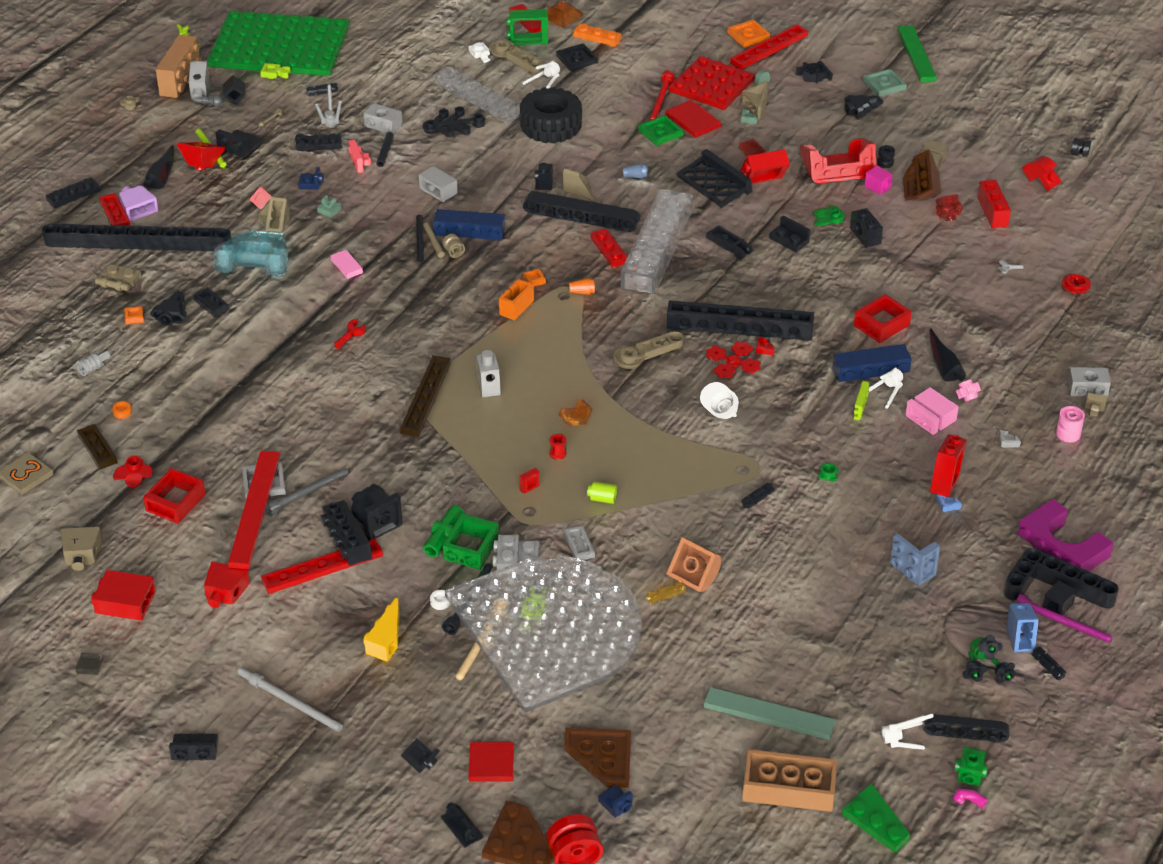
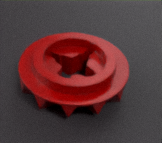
M1069 274L1062 279V287L1065 288L1066 292L1070 291L1072 294H1086L1087 290H1090L1091 282L1083 275Z

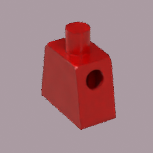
M212 561L204 583L205 596L208 599L209 606L219 608L221 603L234 604L250 584L248 569L229 568L227 564Z

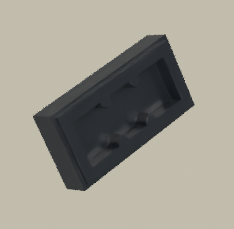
M209 288L193 295L194 301L214 317L229 310V304Z

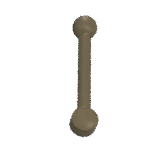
M277 109L276 113L269 118L260 121L258 126L262 128L277 115H282V109Z

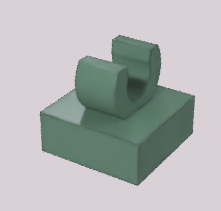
M328 195L322 198V203L317 207L318 213L331 218L342 209L341 203L336 202L335 198L328 199Z

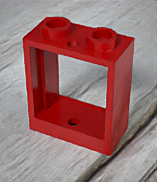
M786 149L747 156L739 171L750 178L752 184L782 179L790 166Z
M884 294L855 311L854 326L878 343H881L910 326L912 311ZM883 310L894 317L884 324L873 318V316Z
M947 435L937 452L930 488L931 493L949 498L959 480L967 439H963L958 435Z
M170 468L144 495L145 510L179 524L206 495L204 481ZM174 487L189 492L179 504L164 499Z

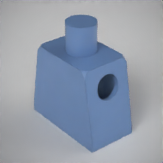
M1013 603L1009 605L1007 631L1014 652L1033 651L1036 645L1039 619L1029 603Z

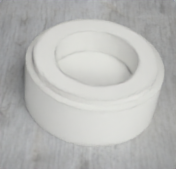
M436 590L430 595V604L437 610L446 609L451 604V596L445 590Z

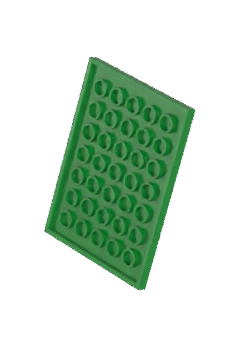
M229 11L207 59V66L261 71L264 63L279 64L280 67L288 66L291 73L331 76L350 22L343 18L333 19L328 17L319 18L313 16Z

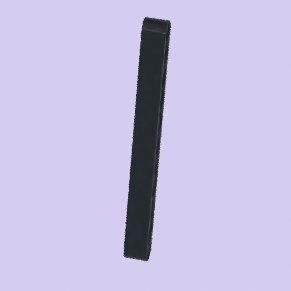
M47 224L42 228L44 243L48 247L225 252L232 249L231 231L226 228Z

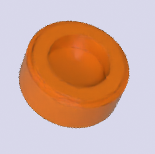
M126 401L115 403L112 406L114 417L119 419L129 417L132 413L131 404Z

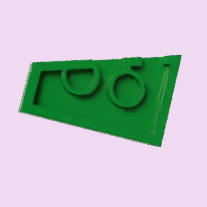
M872 784L865 788L842 810L843 816L894 853L910 839V833Z

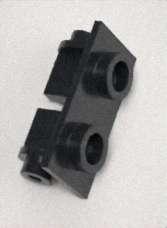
M453 802L447 804L446 814L442 815L441 819L464 848L484 838L458 804Z

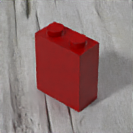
M106 570L104 576L99 580L96 592H93L91 596V604L94 606L95 613L142 621L156 593L154 577Z

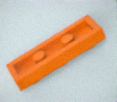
M579 23L573 31L574 37L614 47L622 39L621 33L605 30L600 27L588 26L587 24Z

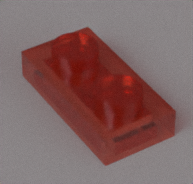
M754 139L739 143V149L746 156L767 153Z

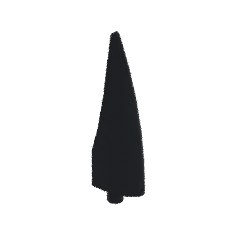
M171 145L168 151L152 164L143 183L145 188L161 189L165 186L173 166L174 145Z
M931 328L929 330L931 350L943 380L950 382L959 379V381H963L966 374L955 353L939 340Z

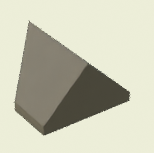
M768 80L742 90V105L751 114H755L757 120L761 119L766 109Z
M564 169L563 191L594 200L589 186L590 179L578 172Z
M270 197L269 201L257 214L265 231L284 232L290 219L288 199Z

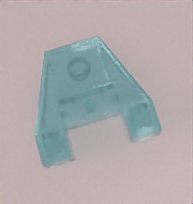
M248 231L219 244L214 249V270L229 273L236 266L266 268V274H270L273 277L284 276L288 271V248L284 233Z

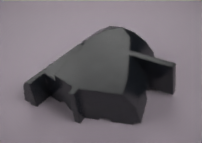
M822 61L817 63L803 62V66L796 67V76L803 75L805 82H816L818 84L823 79L831 81L833 73Z

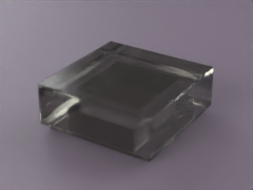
M81 652L76 672L79 674L98 675L103 661L102 654Z

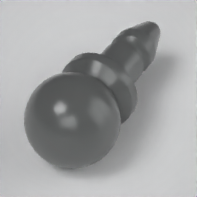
M209 95L208 97L193 99L195 102L207 104L209 107H218L223 104V98L220 95Z

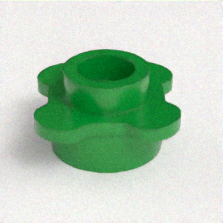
M825 463L820 467L819 479L826 481L837 480L836 475L839 473V469L834 464Z

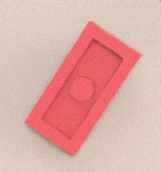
M355 140L348 141L349 155L357 172H363V165H371V158H369L368 153L362 154L360 145L357 146Z

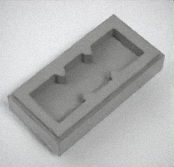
M583 525L564 529V537L575 562L595 558V551Z

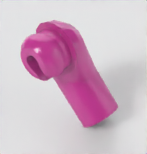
M958 788L953 795V800L960 804H963L965 799H968L980 808H984L988 801L986 797L972 789Z

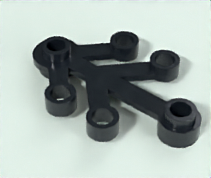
M456 107L455 113L450 117L448 109L443 108L439 110V115L435 119L427 120L422 126L427 134L439 132L447 137H453L455 131H458L463 135H468L471 133V127L465 124H472L476 128H482L485 126V117L483 114L477 113L473 118L457 120L465 114L464 107Z

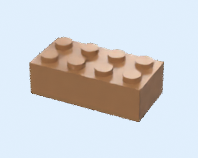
M178 35L156 67L160 96L178 98L184 91L185 86L189 83L190 63L202 62L199 56L200 45L198 44L197 37Z
M748 749L742 801L832 812L837 760Z

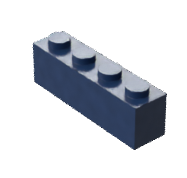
M437 209L433 221L434 233L438 236L456 234L458 237L503 240L505 214Z
M905 344L837 353L833 355L832 369L838 382L879 377L894 368L899 369L902 373L910 372L911 356Z

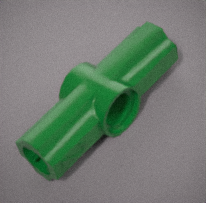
M453 505V507H449L442 519L434 522L431 535L423 545V552L427 556L435 558L442 552L443 544L461 514H465L459 506Z

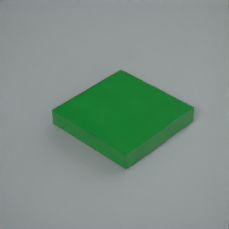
M666 115L638 125V130L656 146L683 136V130Z

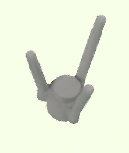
M330 84L328 85L329 110L323 116L319 105L316 103L315 106L321 118V124L332 128L339 124L342 101L339 100L335 114L332 111Z

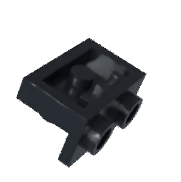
M782 216L780 218V225L769 233V239L797 253L809 243L810 229Z
M174 734L173 741L169 743L171 760H216L218 734Z

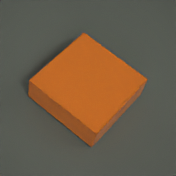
M540 269L523 273V279L526 282L532 283L534 287L546 284V279Z
M142 306L124 308L126 324L144 322Z

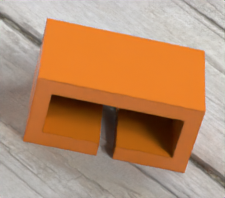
M517 279L509 287L510 290L507 289L499 297L500 315L514 321L534 302L533 284L521 279Z

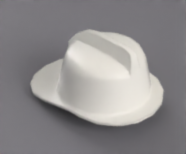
M713 382L704 387L701 391L700 400L702 405L711 414L721 419L737 416L736 412L739 401L734 392L719 382Z

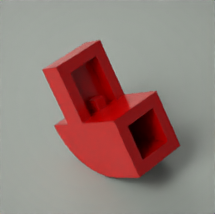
M1039 156L1021 167L1030 182L1039 177L1047 191L1061 183L1060 178L1053 169L1057 165L1049 157Z

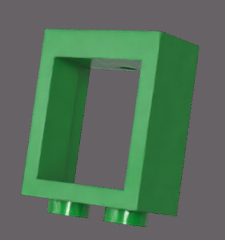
M547 9L510 10V17H507V26H510V30H507V39H510L514 45L548 44ZM541 20V33L514 34V21Z
M461 514L443 544V560L481 570L494 548V540H498L499 523ZM465 534L484 539L478 551L457 546L456 543L460 536Z

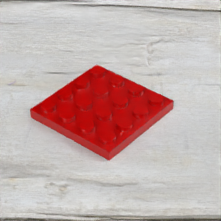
M700 56L669 85V92L725 111L742 94V90L747 89L755 81L756 74Z

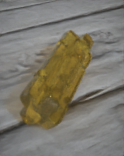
M680 581L675 583V586L669 585L657 589V592L651 591L647 593V600L650 604H655L659 602L658 600L663 601L675 597L676 594L685 593L686 586Z

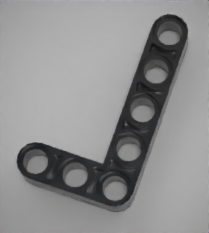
M1028 549L1007 576L1004 596L1009 600L1016 601L1020 593L1025 594L1034 579H1038L1051 586L1061 581L1076 590L1075 596L1107 609L1115 606L1119 587L1110 580L1042 551Z

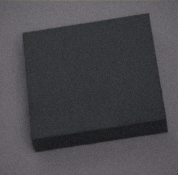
M584 43L556 51L558 59L570 71L598 63V58Z

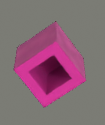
M876 166L866 172L865 187L881 195L891 188L893 174Z

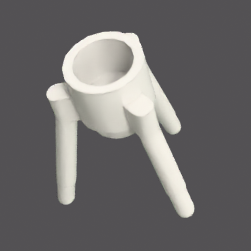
M554 61L536 66V69L544 68V70L525 80L522 84L525 85L545 74L547 77H553L546 86V89H548L556 78L559 77L560 67Z
M897 368L880 376L881 380L869 387V392L884 382L889 387H895L885 408H889L899 388L903 386L901 383L903 374Z
M933 714L882 726L884 743H890L891 748L904 747L924 750V745L898 742V740L902 739L903 729L922 725L923 721L932 718Z

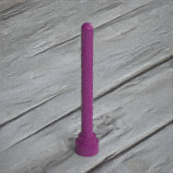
M1020 593L1016 600V603L1031 604L1035 613L1105 642L1112 640L1110 634L1034 604L1026 595Z

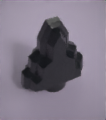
M847 95L845 97L844 109L847 115L852 114L856 119H860L871 112V110L883 104V100L878 95L867 97L863 95Z
M177 290L169 299L164 300L160 305H156L150 312V315L165 326H170L172 323L182 324V321H185L187 316L186 306L184 305V293Z

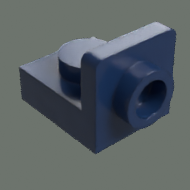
M316 167L315 174L306 173L300 175L299 189L319 190L320 183H323L324 180L320 167Z
M615 784L598 795V802L616 818L631 809L633 806V793L630 791L624 793Z

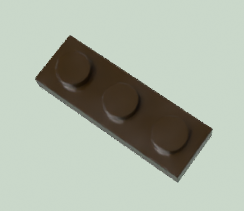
M95 424L77 430L78 437L99 470L118 463L117 457Z

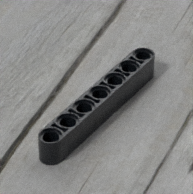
M537 191L529 192L523 203V209L531 214L627 232L634 231L640 220L639 212L633 209Z

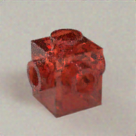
M958 194L936 199V214L939 216V220L953 221L956 220L957 216L961 215L962 205L958 200Z

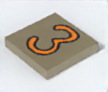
M29 452L0 470V479L22 495L54 475L51 468Z

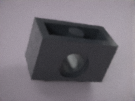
M867 208L851 212L850 229L865 248L881 244L883 227Z

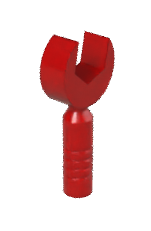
M358 319L349 321L347 324L348 332L334 343L335 348L340 349L352 336L363 335L366 332V324L361 327H355L358 325Z

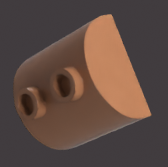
M682 537L666 575L699 592H704L711 586L719 572L721 557Z

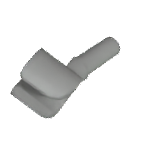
M1004 259L999 261L1002 266L997 267L1002 273H1007L1012 269H1023V265L1008 264Z

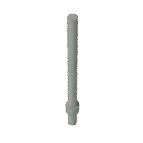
M243 667L239 668L237 674L247 679L249 684L266 690L337 732L342 730L343 725L267 682L260 674L252 673Z

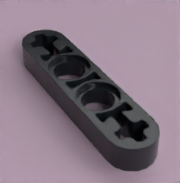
M933 714V717L924 720L923 724L925 733L934 736L991 742H1004L1009 739V725L1003 721ZM951 726H960V728L954 729ZM973 728H981V729H983V730H981V731H975V730H972V729H973Z

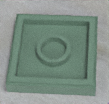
M892 69L863 76V82L879 97L903 91L907 88V85Z

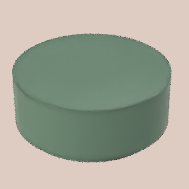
M764 70L759 71L755 77L756 85L767 80L768 83L770 81V74Z

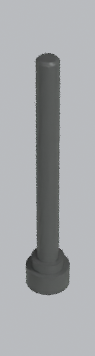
M343 468L279 500H268L266 513L269 516L277 514L282 506L348 475V470Z

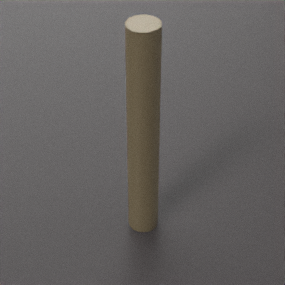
M425 222L423 227L438 257H444L445 253L429 222Z

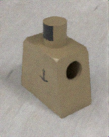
M100 527L61 529L66 564L72 565V568L76 571L83 570L84 565L94 564L103 542Z

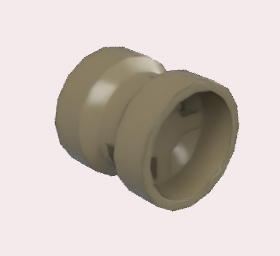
M448 234L442 241L443 246L453 258L460 257L465 251V246L456 234Z

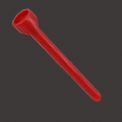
M664 71L661 76L662 86L651 113L650 121L657 118L668 85L674 81L675 75L671 71Z

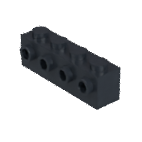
M345 500L322 506L323 515H320L323 527L326 526L329 537L333 538L335 548H339L341 558L346 559L349 566L372 559L370 542Z

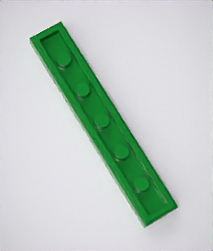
M898 26V34L920 82L936 81L937 76L914 26Z

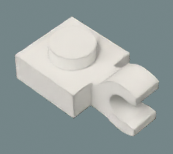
M483 42L469 46V52L475 59L480 57L484 63L490 61L487 56L490 55L489 48Z

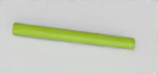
M200 128L196 129L195 133L202 142L212 144ZM220 156L217 163L221 168L226 167V162Z

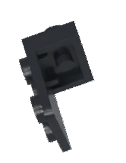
M219 129L215 132L217 145L224 146L225 152L243 158L247 157L262 143L261 137L240 130L229 133Z

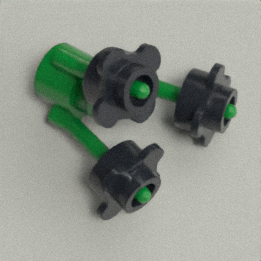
M988 635L986 638L979 637L971 642V651L968 652L971 661L966 664V671L962 675L965 679L970 678L975 682L982 681V676L988 669L986 665H982L975 658L988 659L997 666L994 672L998 677L996 681L1000 684L1004 681L1008 682L1015 677V664L998 662L994 655L1002 650L1003 645L997 642L993 635Z

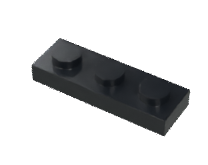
M90 177L47 194L46 200L55 209L98 192L100 187Z

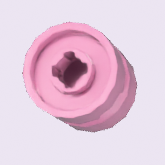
M1066 406L1060 410L1056 435L1060 440L1075 442L1080 439L1085 414L1080 408Z

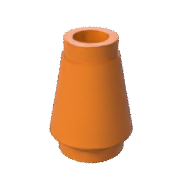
M590 277L569 282L570 293L585 295L595 293L594 279H590Z

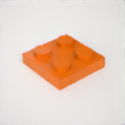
M754 19L728 27L727 33L744 48L770 38V33Z

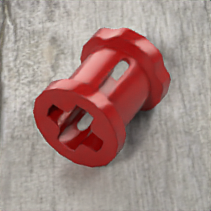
M554 434L549 438L551 458L563 459L566 456L565 444L567 439L564 435Z

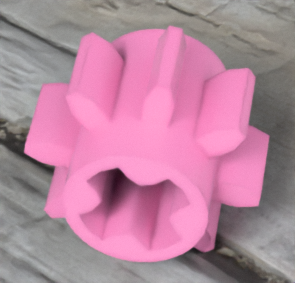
M971 379L958 384L960 389L956 390L959 399L964 398L965 402L977 398V392L981 391L978 382L973 383Z

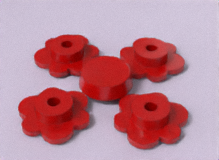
M735 342L731 349L735 352V355L727 357L725 349L719 346H712L706 350V357L714 361L725 359L726 364H718L713 370L720 378H731L733 373H735V368H738L740 365L742 366L741 370L749 374H753L761 369L760 361L753 360L752 358L741 360L739 357L747 356L749 352L753 351V347L748 345V342Z

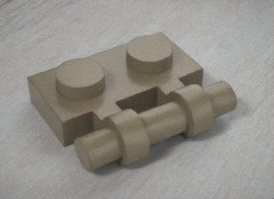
M108 264L101 273V278H96L95 284L101 285L102 288H115L116 291L120 292L123 290L129 291L130 286L134 287L142 275L140 270Z

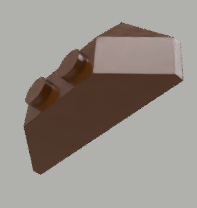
M929 149L913 157L912 163L903 177L905 200H928L941 194L939 171Z

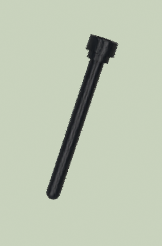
M487 563L453 616L447 617L444 620L442 629L445 633L449 635L457 633L460 628L461 617L493 568L491 564Z

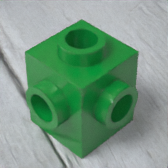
M963 748L962 758H957L954 771L959 772L958 782L980 786L981 777L986 778L988 765L984 764L986 751Z

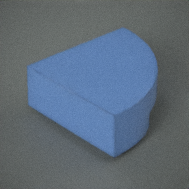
M936 494V500L942 512L961 509L962 503L957 498H948Z

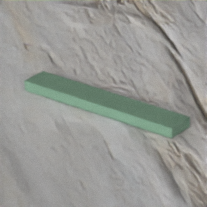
M710 687L704 702V708L830 740L836 721L828 717Z

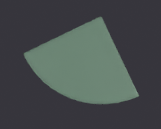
M742 109L741 123L757 124V116L751 114L749 110Z

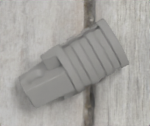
M95 351L89 356L78 360L76 367L81 375L86 376L88 373L104 366L103 361L111 356L108 351L100 354Z

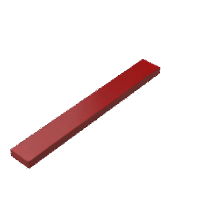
M260 451L229 558V568H250L278 467L280 452Z

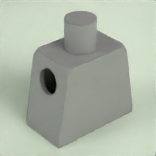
M207 61L191 62L189 73L191 98L208 97L211 83Z
M485 350L482 354L476 356V376L482 398L501 395L500 374L496 356L492 351ZM487 375H491V381L486 380Z

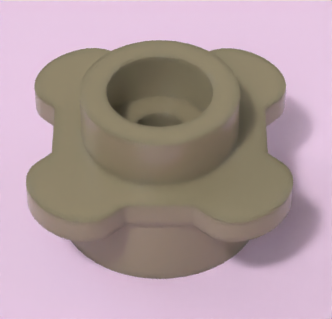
M131 95L125 96L120 105L124 106L127 110H133L137 107L136 102H139V98H134Z

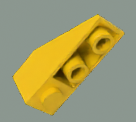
M395 598L391 604L387 605L384 614L376 620L374 627L370 632L366 633L363 640L366 654L387 662L398 648L400 614L398 598Z

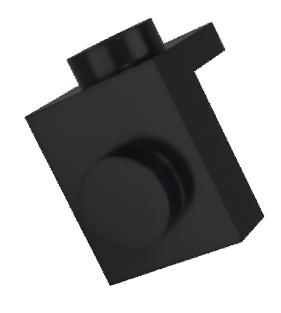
M416 738L400 756L421 773L425 768L430 770L438 761L435 757L440 751L436 749L432 753Z

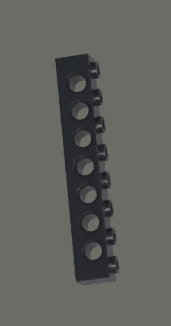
M669 300L666 329L812 341L814 312Z

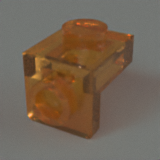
M579 399L575 408H563L560 410L559 416L565 420L564 422L567 425H586L593 409L583 399Z

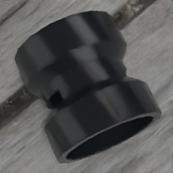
M1074 138L1071 154H1081L1084 157H1088L1091 141H1081L1080 138Z
M890 145L879 147L878 166L891 168L894 165L895 148Z

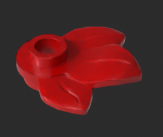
M130 456L127 458L125 465L115 470L113 479L125 480L127 486L133 488L140 485L143 478L152 477L153 470L151 466L144 464V461L139 456Z

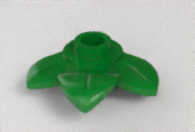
M835 205L818 208L812 213L818 217V220L814 223L815 226H824L830 223L839 224L844 221L845 217L844 211Z

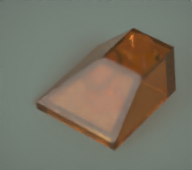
M564 1L558 2L547 10L548 21L562 28L583 16L580 10Z

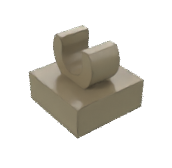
M1088 393L1085 408L1091 409L1090 416L1097 417L1099 411H1104L1107 396Z

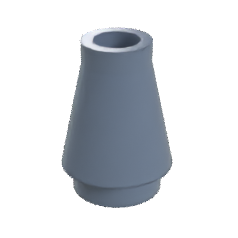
M642 162L623 167L624 177L644 179V177H648V166Z

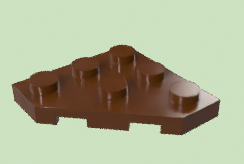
M565 728L564 750L606 787H612L616 784L618 787L629 788L631 730Z
M506 800L482 850V858L502 864H552L554 861L552 851L529 808L525 805Z

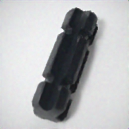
M330 83L331 92H338L337 83ZM328 84L317 85L315 88L313 86L307 87V95L328 94Z
M766 483L749 494L748 497L743 498L741 501L743 507L750 509L775 491L773 484Z
M1038 646L1033 649L1032 656L1054 678L1059 681L1065 678L1066 671L1042 647Z

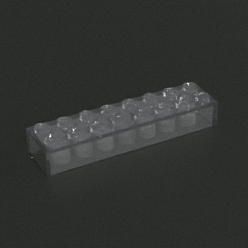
M659 190L621 269L622 288L655 294L691 216L693 195Z

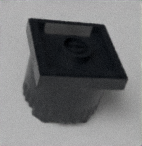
M372 484L370 487L353 495L351 512L364 526L365 535L368 540L376 539L403 525L401 497L398 493L390 496L379 485Z

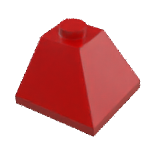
M205 142L177 143V147L187 164L194 166L196 170H205L207 167H213L225 150L224 146Z

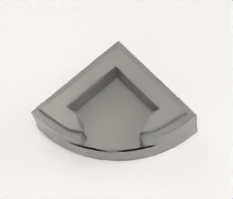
M998 430L1001 448L1020 447L1021 441L1017 436L1014 437L1006 430Z

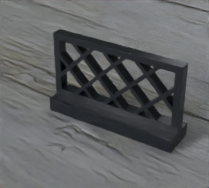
M708 149L703 150L700 158L677 173V177L721 208L743 193L748 195L752 192L750 178ZM701 163L706 166L704 168H697ZM705 172V176H696V173ZM708 172H715L717 175H708ZM687 173H694L693 176H685ZM707 180H716V183L707 184ZM719 180H726L728 183H719ZM695 181H705L704 184L695 183ZM716 188V191L708 192L706 189ZM718 188H728L727 191L718 192ZM730 188H738L739 190L730 191ZM718 196H727V198L721 201L718 199Z

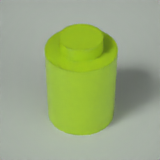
M593 481L592 485L588 486L587 496H590L591 501L615 504L617 485Z

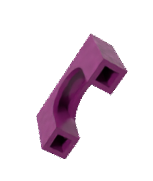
M1054 499L1020 520L1018 535L1036 547L1037 550L1086 571H1091L1111 557L1114 542L1100 532L1077 544L1064 543L1053 537L1051 533L1065 524L1068 509Z

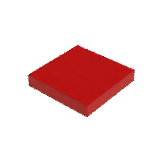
M470 742L469 782L513 781L514 742Z

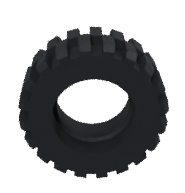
M562 88L536 89L533 93H528L520 103V127L524 134L530 139L533 138L534 141H542V143L551 142V144L565 142L566 139L570 140L573 136H576L582 127V103L575 94Z

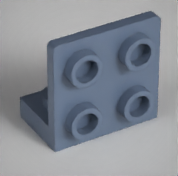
M896 533L893 535L890 563L919 586L936 575L940 545L933 542L918 550Z

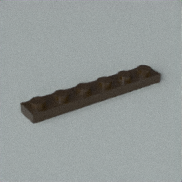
M432 356L400 427L401 434L420 436L451 365V358Z

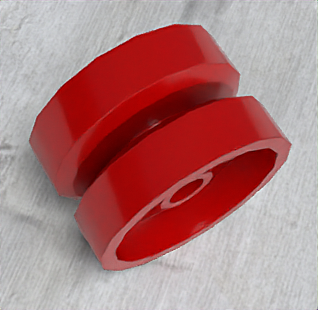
M584 814L565 816L553 823L546 833L547 842L552 851L555 864H595L603 855V845L597 835L596 825L591 817Z

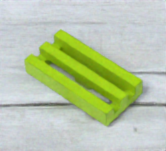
M862 381L855 403L853 418L855 420L862 418L869 394V382Z

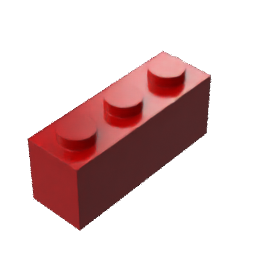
M997 180L980 181L977 198L991 228L1008 227L1011 209Z

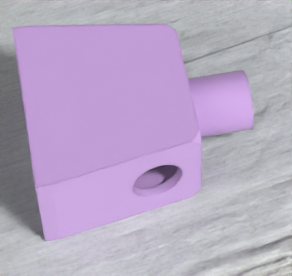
M126 186L119 193L120 203L129 221L158 211L156 197L142 186L134 188Z

